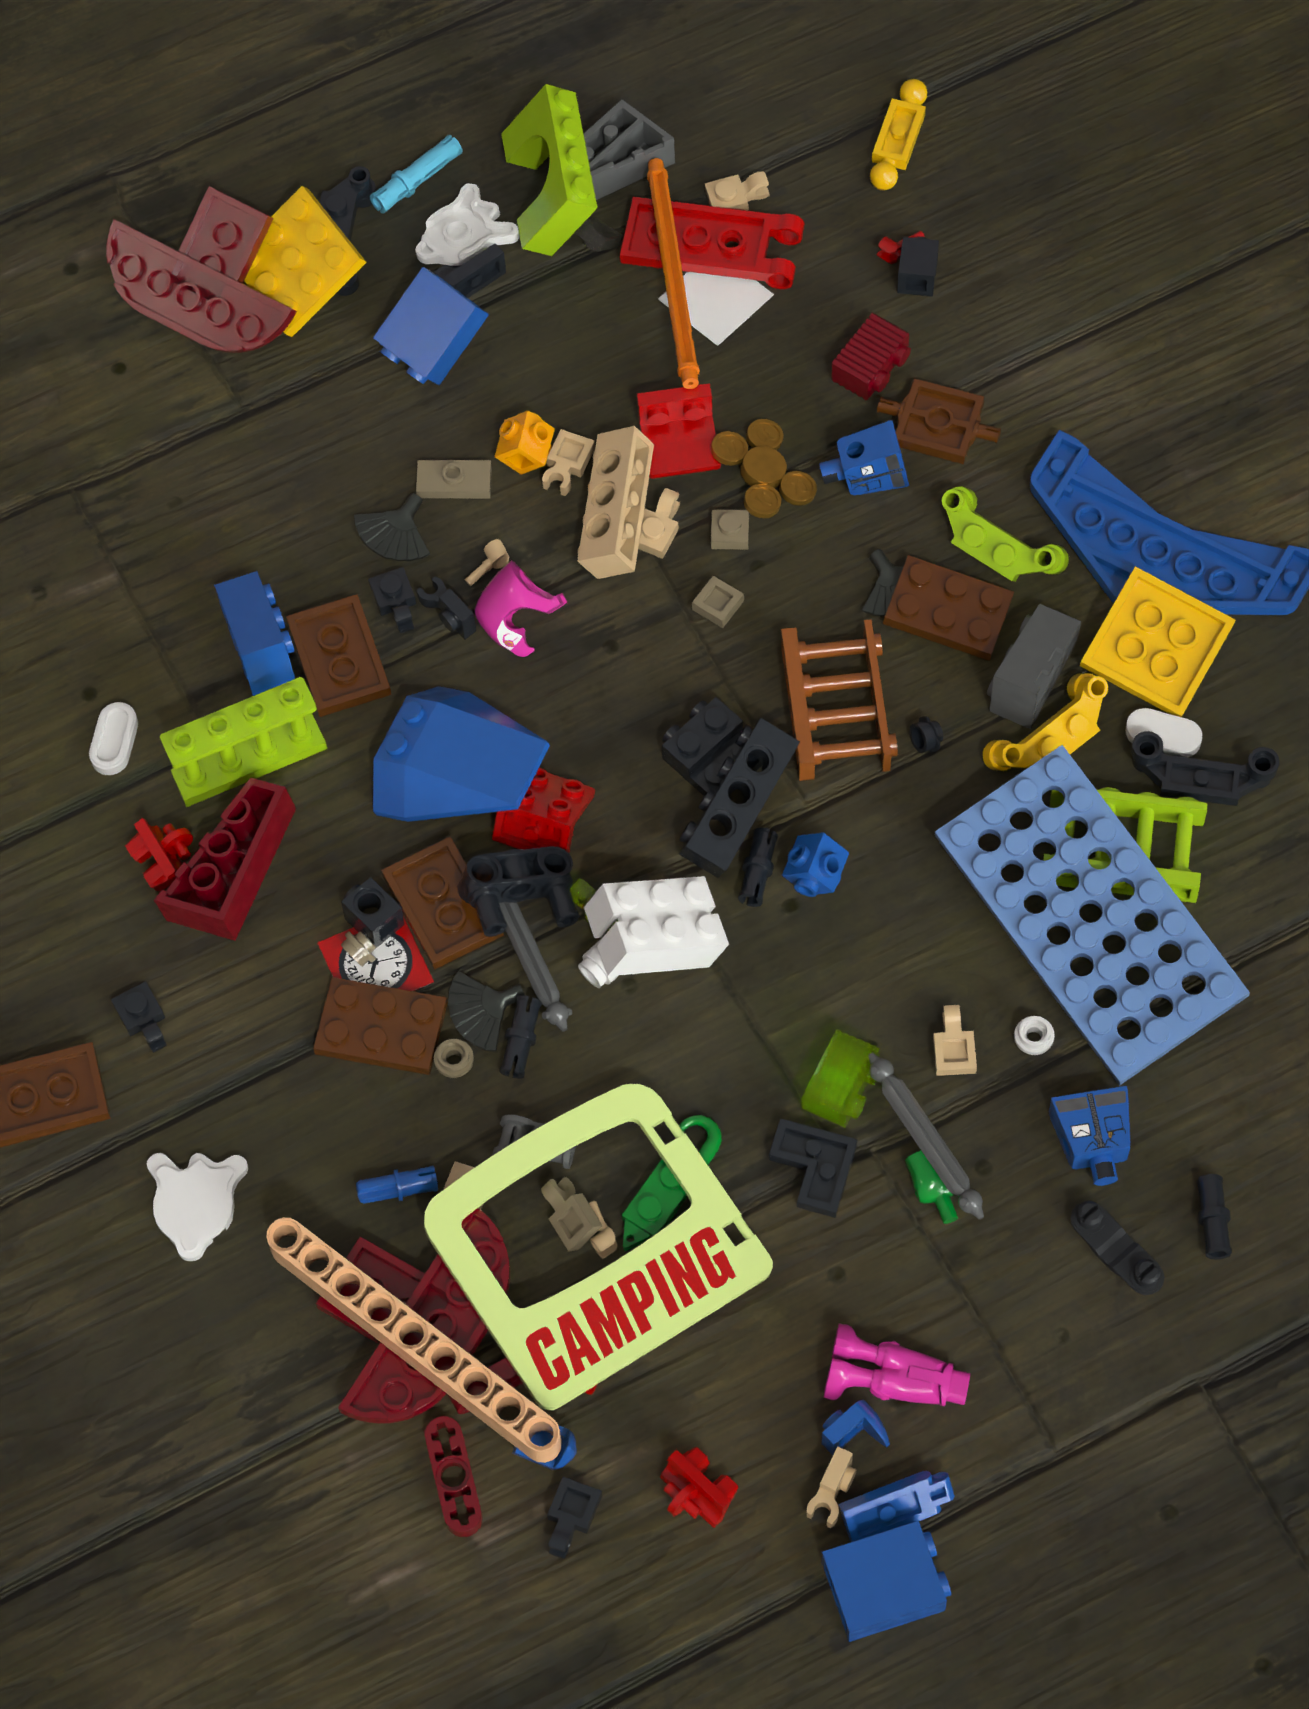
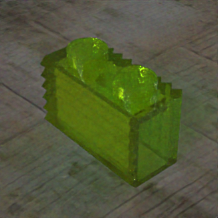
M835 1030L802 1096V1109L846 1128L851 1117L857 1120L866 1102V1097L862 1096L867 1084L874 1086L876 1083L870 1075L871 1064L868 1055L874 1053L879 1057V1048L840 1030Z

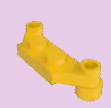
M1079 673L1071 677L1067 685V692L1072 701L1018 744H1012L1007 740H993L989 742L983 750L985 765L996 771H1005L1011 767L1029 768L1061 745L1064 746L1069 754L1073 753L1100 731L1097 726V720L1102 699L1108 692L1106 680L1091 673Z

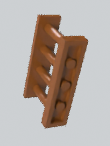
M872 619L864 620L863 639L806 645L805 641L798 642L796 627L781 629V650L793 738L800 741L795 750L799 781L814 779L815 765L821 764V760L880 754L883 772L890 771L891 757L898 755L895 733H888L877 656H882L883 654L880 633L874 634ZM866 654L868 672L810 678V674L803 675L801 664H807L809 659ZM863 687L871 688L873 705L822 711L807 708L806 697H812V693ZM873 720L876 722L878 739L820 745L819 741L812 742L811 731L817 730V726Z

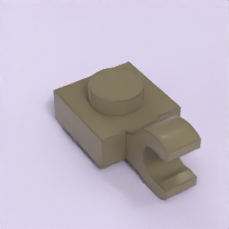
M564 1177L558 1184L554 1179H550L541 1188L543 1196L555 1210L549 1221L568 1251L579 1250L602 1227L598 1217L583 1193L575 1194V1187L567 1177Z

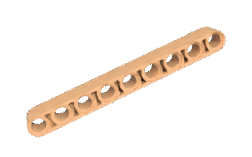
M283 1217L275 1220L269 1226L266 1238L274 1259L529 1458L536 1462L546 1463L558 1456L561 1451L562 1440L558 1423L550 1415L298 1221ZM285 1236L297 1238L295 1244L291 1247L281 1248L277 1246L280 1239ZM316 1260L328 1261L327 1267L320 1272L308 1270L310 1264ZM351 1283L360 1286L358 1292L348 1297L339 1294L341 1289L347 1284ZM379 1308H388L392 1311L390 1316L383 1321H375L371 1319V1315ZM412 1332H418L424 1336L417 1345L409 1346L402 1342L404 1337ZM442 1357H451L456 1361L453 1367L445 1371L434 1367L436 1361ZM481 1381L486 1383L488 1387L481 1395L475 1396L466 1392L468 1386L473 1382ZM508 1406H514L520 1410L518 1417L511 1421H505L498 1416L500 1411ZM540 1431H547L552 1434L553 1438L547 1445L537 1446L531 1442L533 1435Z

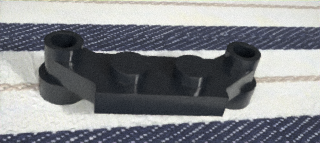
M361 166L353 168L349 173V177L332 190L322 191L320 204L350 242L357 208L371 206L370 195L376 191V186L370 177L369 170ZM358 273L336 294L341 296L353 294L359 287Z
M1150 731L1137 734L1133 739L1131 748L1135 769L1144 772L1161 788L1160 796L1175 798L1191 797L1198 801L1237 806L1239 798L1257 788L1268 786L1271 779L1275 777L1279 767L1277 753L1267 747L1254 749L1249 755L1248 762L1244 765L1166 755L1162 752L1163 741L1161 737Z

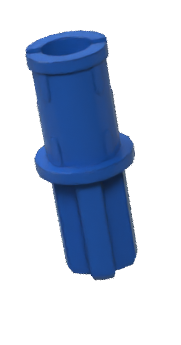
M434 1165L399 1173L395 1169L392 1175L360 1180L356 1183L358 1199L363 1204L398 1197L399 1201H403L405 1196L438 1191Z

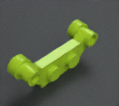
M954 487L943 494L942 505L947 511L954 533L951 543L1007 579L1016 582L1019 575L1038 572L1056 575L1063 572L1068 566V553L1063 547L1048 544L1042 548L1033 549L976 513L974 510L977 506V497L971 489ZM958 495L960 501L958 506L955 507L954 499ZM1048 553H1050L1052 557V561L1049 565H1047L1045 562V557Z

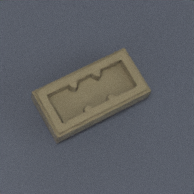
M418 460L416 494L421 498L490 499L491 460Z

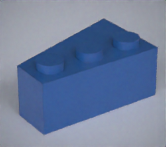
M256 571L214 585L252 695L255 696L294 680L295 676L288 654L295 652L288 630L280 631V629L285 628V624L279 607L271 608V606L276 605V601L270 584L262 585Z

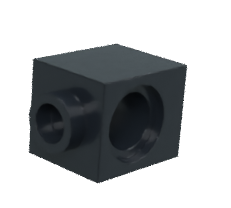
M903 237L897 293L933 297L939 240H930L925 237Z
M371 877L362 885L357 884L353 886L344 896V900L341 901L345 920L358 932L361 931L376 947L380 946L405 925L402 907ZM369 907H375L379 909L377 912L372 914L363 913V911Z

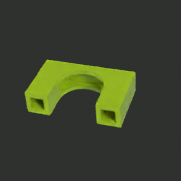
M545 84L502 132L506 162L537 170L550 155L549 171L544 187L534 202L517 219L522 249L553 256L597 209L576 92Z

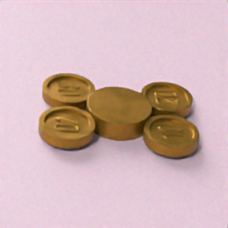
M758 419L752 422L747 430V442L741 435L731 431L721 432L714 437L711 444V453L718 462L730 466L738 465L742 462L741 475L745 482L751 486L746 491L744 506L753 516L770 518L776 515L781 506V496L790 504L799 506L806 505L814 499L817 485L810 475L801 471H792L785 475L787 464L781 453L777 451L783 441V431L774 421ZM748 444L752 447V449H750L749 451ZM778 486H779L780 494H779V492L775 489V488L778 487Z

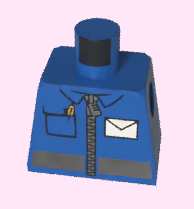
M892 420L840 438L837 441L840 458L819 463L824 484L846 479L850 494L854 496L909 486Z
M1127 1086L1052 1097L1049 1116L1072 1169L1090 1167L1094 1184L1097 1186L1116 1182L1118 1176L1115 1163L1126 1161L1130 1151Z

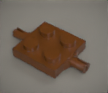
M914 378L910 392L903 399L902 403L883 397L880 398L878 403V413L881 412L898 417L896 435L900 448L964 464L969 447L976 438L998 443L1001 434V428L980 423L984 396Z

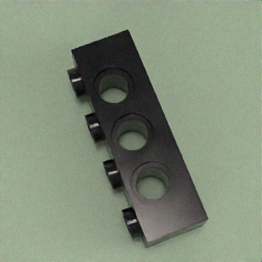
M762 718L752 727L746 724L735 742L740 747L734 759L728 756L716 775L722 779L715 791L709 788L698 806L703 813L697 823L690 821L680 836L679 841L683 842L684 845L679 855L719 878L729 867L800 741ZM747 756H754L761 761V772H755L749 768ZM729 788H736L742 792L744 796L743 804H736L731 801L728 796ZM710 820H718L724 825L726 830L725 836H717L712 833L709 827Z

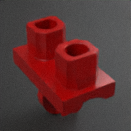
M141 818L134 824L139 833L125 847L134 860L140 864L144 863L151 856L155 858L156 863L143 872V876L151 888L160 892L162 889L170 886L176 879L174 874L182 865L181 860L190 857L191 853L187 847L192 843L193 836L187 828L176 830L173 824L170 823L161 830L159 826H150L146 819Z
M694 1447L684 1454H681L678 1450L674 1451L668 1457V1464L660 1475V1478L667 1484L664 1491L673 1499L667 1511L674 1517L683 1510L694 1519L700 1515L715 1528L722 1522L731 1501L736 1495L739 1488L738 1485L728 1475L723 1474L712 1483L703 1474L708 1469L710 1462L708 1457L698 1447Z

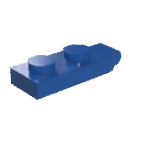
M922 1471L838 1505L851 1542L934 1516L941 1512L940 1505L953 1500L955 1495L947 1472L931 1475L929 1471Z

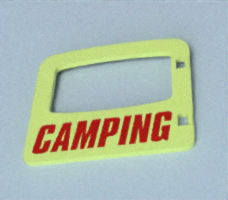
M625 1084L526 1134L434 1196L424 1214V1229L429 1241L534 1401L540 1408L545 1410L560 1408L757 1286L770 1276L773 1268V1261L769 1253L741 1216L742 1214L691 1140L679 1127L662 1098L653 1089L641 1084ZM625 1122L637 1123L689 1197L691 1202L690 1208L643 1244L584 1280L529 1307L518 1308L514 1306L463 1230L461 1225L463 1219L518 1179L572 1147ZM662 1122H665L676 1138L666 1145L654 1129V1127ZM731 1223L736 1225L745 1238V1241L737 1246H734L723 1228Z

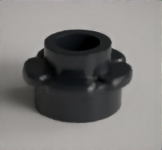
M922 716L919 718V722L910 726V739L918 752H936L939 750L940 742L943 741V731L937 721L930 722L929 717Z

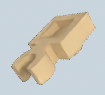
M561 429L547 456V466L551 468L547 469L543 474V489L548 490L551 482L559 480L562 481L560 486L561 495L566 496L571 489V474L582 477L595 450V440Z

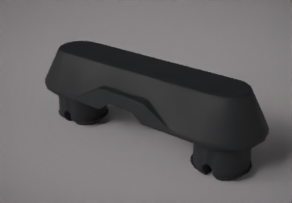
M1085 1201L1076 1205L1071 1214V1224L1075 1231L1087 1242L1095 1255L1137 1293L1150 1295L1159 1291L1165 1279L1160 1265L1139 1244L1134 1242L1099 1204L1093 1201Z

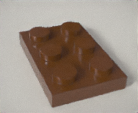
M908 555L883 624L990 661L1014 591Z
M357 594L286 616L319 717L392 695Z
M451 836L381 870L385 882L396 902L402 907L406 920L434 970L504 936V933L493 937L485 936L476 908L466 903L459 896L457 886L466 868V863Z
M332 977L313 1048L315 1055L430 1075L434 1053L437 1049L448 1005L447 997Z
M93 1042L0 1066V1147L111 1119Z

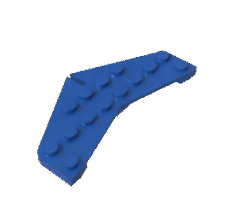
M1061 430L1057 432L1031 474V493L1113 604L1135 566L1224 614L1288 615L1298 608L1309 589V549L1289 545L1287 549L1192 530L1157 513L1089 455V449L1084 444Z

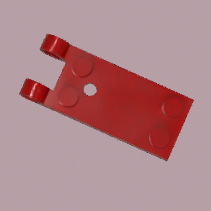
M633 197L620 252V262L623 264L663 269L652 199ZM671 201L682 271L765 281L770 287L775 289H788L793 285L796 271L794 263L784 258L769 259L766 258L770 237H774L778 242L785 245H797L801 242L805 226L802 218L794 214L778 215ZM730 241H735L739 244L733 248L725 246Z

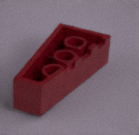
M250 778L221 814L222 820L211 834L207 832L198 843L200 848L188 864L183 862L174 874L176 879L166 891L162 889L154 899L166 921L230 940H236L296 810L284 786L255 778Z

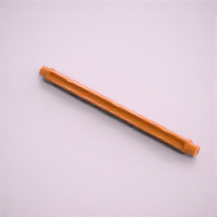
M654 158L648 162L647 180L650 184L655 211L654 216L676 345L677 371L682 379L683 387L693 389L699 384L698 374L700 369L696 360L694 341L692 340V329L668 186V172L664 168L663 161L659 158Z

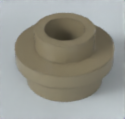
M350 931L345 934L347 939L341 946L359 965L363 967L368 961L373 963L376 960L372 952L377 947L361 931L356 936Z
M446 1040L437 1047L434 1053L435 1066L446 1077H461L468 1073L473 1066V1051L462 1040ZM452 1055L461 1057V1061L458 1064L452 1065L447 1062L448 1058Z

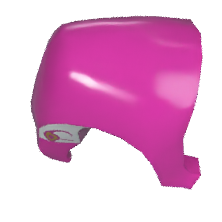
M511 560L493 577L483 590L474 610L479 624L496 644L517 656L526 657L535 649L526 642V630L518 628L512 623V615L522 608L550 614L566 604L567 599L563 593L553 596L537 587L522 569Z

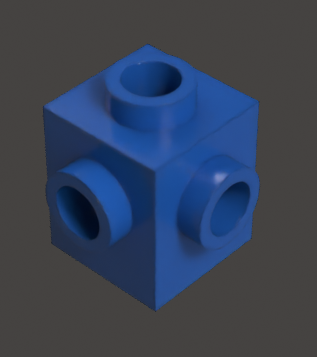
M824 832L797 836L795 844L788 854V861L782 876L795 885L794 889L798 893L808 897H814L817 894L834 893L841 880V873L849 852Z

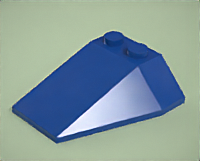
M438 686L408 695L374 757L373 812L377 816L410 822L517 810L550 745L540 736L470 692Z

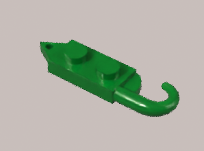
M692 1115L684 1119L679 1124V1127L684 1131L690 1126L697 1125L707 1131V1140L698 1152L706 1164L709 1165L720 1148L722 1142L721 1131L717 1123L711 1118L703 1115ZM663 1159L622 1214V1221L625 1222L624 1251L644 1243L667 1227L688 1197ZM633 1238L634 1241L628 1242L627 1239Z

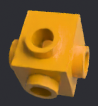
M528 410L505 419L499 430L500 438L495 458L521 475L543 467L552 448L551 441L555 428L543 421L539 415Z

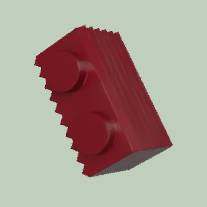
M871 313L870 317L866 319L865 323L862 324L845 348H842L841 353L833 360V382L844 386L846 390L856 393L858 397H862L864 400H868L875 391L882 392L889 382L891 370L895 365L898 367L903 366L910 355L911 348L908 347L909 333L875 313Z

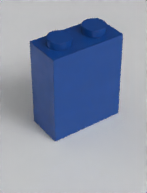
M422 267L373 339L384 346L380 352L396 364L402 360L410 367L406 372L422 384L428 379L440 385L489 314L441 277Z
M919 1521L822 1552L821 1563L849 1642L945 1611L946 1597L951 1596L950 1586L944 1571L938 1573L936 1571L932 1557L937 1556V1551L932 1535L929 1531L922 1532Z

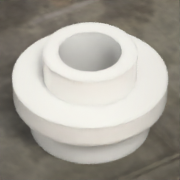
M1026 1017L1015 1028V1043L1024 1053L1030 1055L1043 1054L1053 1044V1027L1042 1017ZM1035 1032L1041 1036V1039L1033 1042L1027 1038V1035Z

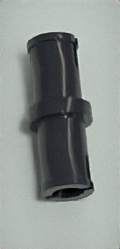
M762 827L754 830L749 857H746L743 861L742 869L745 874L738 900L743 904L746 897H748L747 906L758 907L762 905L767 878L773 874L774 864L771 861L775 844L778 840V834L772 831L770 838H768L769 828Z
M518 996L516 999L517 1004L511 1028H507L505 1032L507 1045L502 1066L499 1070L501 1074L509 1077L513 1061L516 1062L512 1078L521 1079L525 1076L530 1047L535 1045L537 1039L534 1030L539 1009L542 1005V1002L534 997L530 1003L528 1013L526 1012V1006L529 996Z
M1218 1174L1200 1176L1196 1180L1201 1211L1198 1212V1223L1203 1226L1206 1247L1205 1255L1209 1259H1225L1231 1256L1232 1249L1230 1247L1227 1224L1231 1220L1230 1210L1225 1208L1223 1177Z

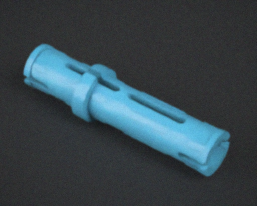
M447 135L410 166L402 171L397 170L393 173L388 183L370 195L371 203L376 210H380L384 214L404 197H411L420 184L433 176L451 160L462 154V147L455 137L452 138V135Z

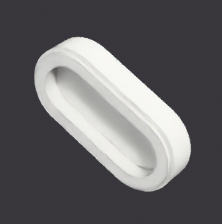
M115 702L107 705L100 712L89 750V757L94 769L104 775H114L121 772L127 766L138 728V719L134 709L126 703Z
M1148 708L1134 711L1127 720L1125 731L1131 743H1133V739L1137 734L1150 731L1161 737L1163 741L1162 752L1166 755L1189 758L1200 749L1202 731L1192 720Z

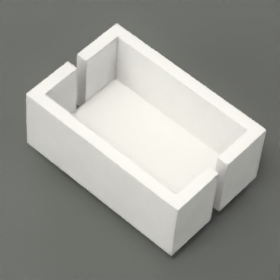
M705 876L602 884L584 907L594 938H602L597 947L607 976L707 968L712 965L729 945L719 915L711 914L716 906Z

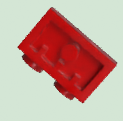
M710 383L698 385L693 389L681 387L637 394L640 430L654 444L649 478L654 479L721 468V463L711 453V444L716 436L712 416Z
M538 768L517 810L497 812L492 840L523 850L554 846L560 847L569 853L574 826L594 798L595 789L584 785L578 780L565 779L550 774L542 768Z

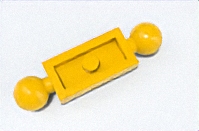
M909 79L902 84L899 92L901 100L892 98L872 153V162L877 164L871 169L870 180L873 186L879 190L891 189L898 180L896 168L906 170L922 126L926 106H922L927 98V88L918 79Z

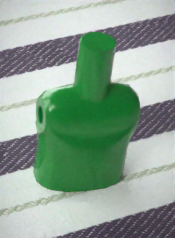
M922 1151L908 1156L905 1159V1164L911 1175L918 1201L922 1204L935 1202L943 1224L956 1221L958 1216L950 1198L955 1194L948 1191Z

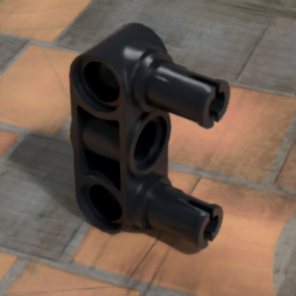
M560 847L512 849L505 852L474 856L468 861L457 886L461 899L476 908L483 933L488 937L502 934L506 930L505 928H507L499 904L503 902L516 903L527 899L545 897L549 899L558 927L574 925L580 917L571 894L573 879L570 872L573 867V859L566 850Z

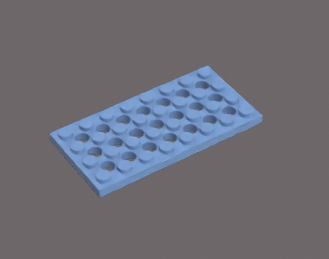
M1063 745L935 831L937 840L1119 1086L1249 996V990ZM1049 790H1057L1063 794L1065 800L1061 806L1050 808L1043 803L1042 796ZM1017 812H1026L1032 817L1033 822L1029 828L1018 830L1011 825L1010 818ZM1078 820L1087 826L1088 831L1082 838L1074 839L1065 832L1066 825L1071 821ZM988 833L996 835L1001 841L999 848L992 852L982 850L978 845L981 836ZM1041 842H1047L1055 848L1056 853L1050 860L1042 861L1033 854L1034 847ZM1103 851L1109 855L1111 863L1105 869H1095L1089 864L1088 857L1093 852ZM1009 864H1015L1022 868L1024 875L1018 882L1010 883L1002 878V869ZM1063 873H1071L1077 877L1079 885L1073 891H1062L1058 888L1056 879ZM1118 882L1129 883L1134 889V895L1128 900H1118L1112 895V887ZM1031 895H1039L1045 899L1047 906L1041 913L1033 914L1025 909L1024 901ZM1086 904H1094L1101 909L1102 916L1098 921L1089 923L1080 917L1079 910ZM1141 913H1150L1157 919L1158 925L1154 930L1144 932L1136 927L1135 918ZM1054 926H1062L1068 930L1070 938L1062 945H1055L1048 940L1047 932ZM1117 935L1124 940L1126 946L1122 952L1111 954L1103 948V940L1107 936ZM1165 944H1173L1179 948L1181 957L1174 963H1166L1160 959L1158 950ZM1078 957H1085L1092 962L1093 970L1086 976L1075 975L1070 968L1071 962ZM1140 966L1148 972L1149 979L1143 985H1133L1127 980L1126 972L1131 967ZM1195 975L1200 977L1205 984V989L1197 995L1188 994L1182 987V981L1187 976ZM1103 988L1112 990L1117 998L1116 1003L1109 1008L1098 1006L1093 998L1098 990ZM1156 998H1165L1172 1004L1173 1010L1166 1017H1157L1151 1012L1150 1003ZM1124 1020H1132L1140 1027V1034L1131 1040L1124 1039L1118 1034L1117 1026Z

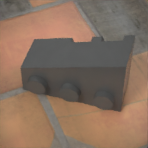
M624 100L619 101L584 133L596 200L647 177V172L649 171L648 162L654 158L661 159L664 163V168L675 163L674 137Z
M1042 604L1038 605L1032 616L1027 614L1020 627L1019 637L1014 645H1010L1003 662L996 671L987 690V695L991 697L989 712L1031 729L1078 641L1081 621Z

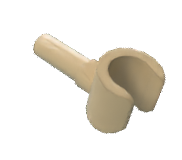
M495 539L485 546L484 552L488 559L483 561L476 570L465 578L468 585L472 586L492 568H502L509 562V555L501 540Z
M593 1201L589 1205L601 1222L602 1227L598 1230V1234L590 1238V1242L597 1254L603 1259L616 1251L618 1244L613 1230L604 1222L597 1202Z

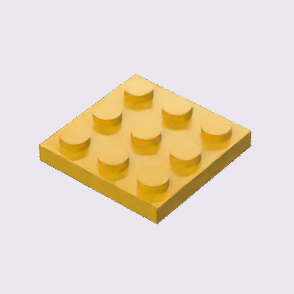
M301 186L271 216L274 219L244 280L248 287L297 311L291 323L283 331L290 337H293L367 263L311 191L304 186Z
M1135 566L1081 660L1080 666L1166 713L1182 717L1236 620Z

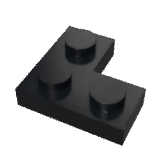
M780 1118L769 1153V1160L806 1170L797 1200V1208L836 1218L858 1139Z

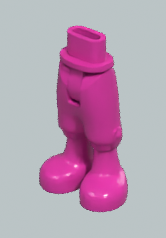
M839 1323L823 1397L835 1400L848 1387L870 1388L871 1394L883 1401L895 1399L913 1403L940 1404V1406H945L947 1401L964 1405L970 1373L954 1370L953 1363L949 1362L947 1364L940 1359L902 1347L896 1341L881 1342L879 1346L868 1343L859 1338L851 1326ZM852 1358L875 1363L881 1369L870 1370L843 1360Z

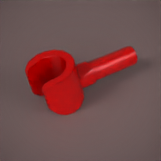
M919 231L909 237L915 238L925 236L922 231ZM884 237L878 244L881 250L876 255L890 264L896 263L901 257L903 240L896 243L889 237Z

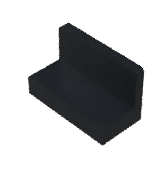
M495 243L461 266L443 265L433 273L469 298L506 273L504 252Z

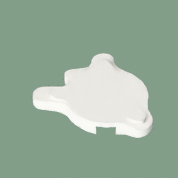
M468 183L461 188L458 197L452 203L440 208L427 219L426 231L415 249L417 259L424 264L461 266L495 243L497 245L517 242L520 237L518 226L511 222L495 221L500 216L498 205L481 200L477 185Z
M156 1153L147 1160V1168L157 1183V1190L153 1200V1214L159 1229L176 1246L182 1259L196 1261L203 1256L206 1248L213 1243L212 1239L218 1236L224 1228L226 1230L229 1228L235 1209L234 1191L238 1182L248 1172L247 1161L240 1155H233L222 1162L216 1163L205 1155L196 1153L191 1156L187 1168L179 1169L166 1155Z

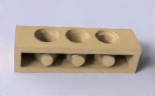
M635 426L597 435L577 560L597 579L635 572L654 444Z

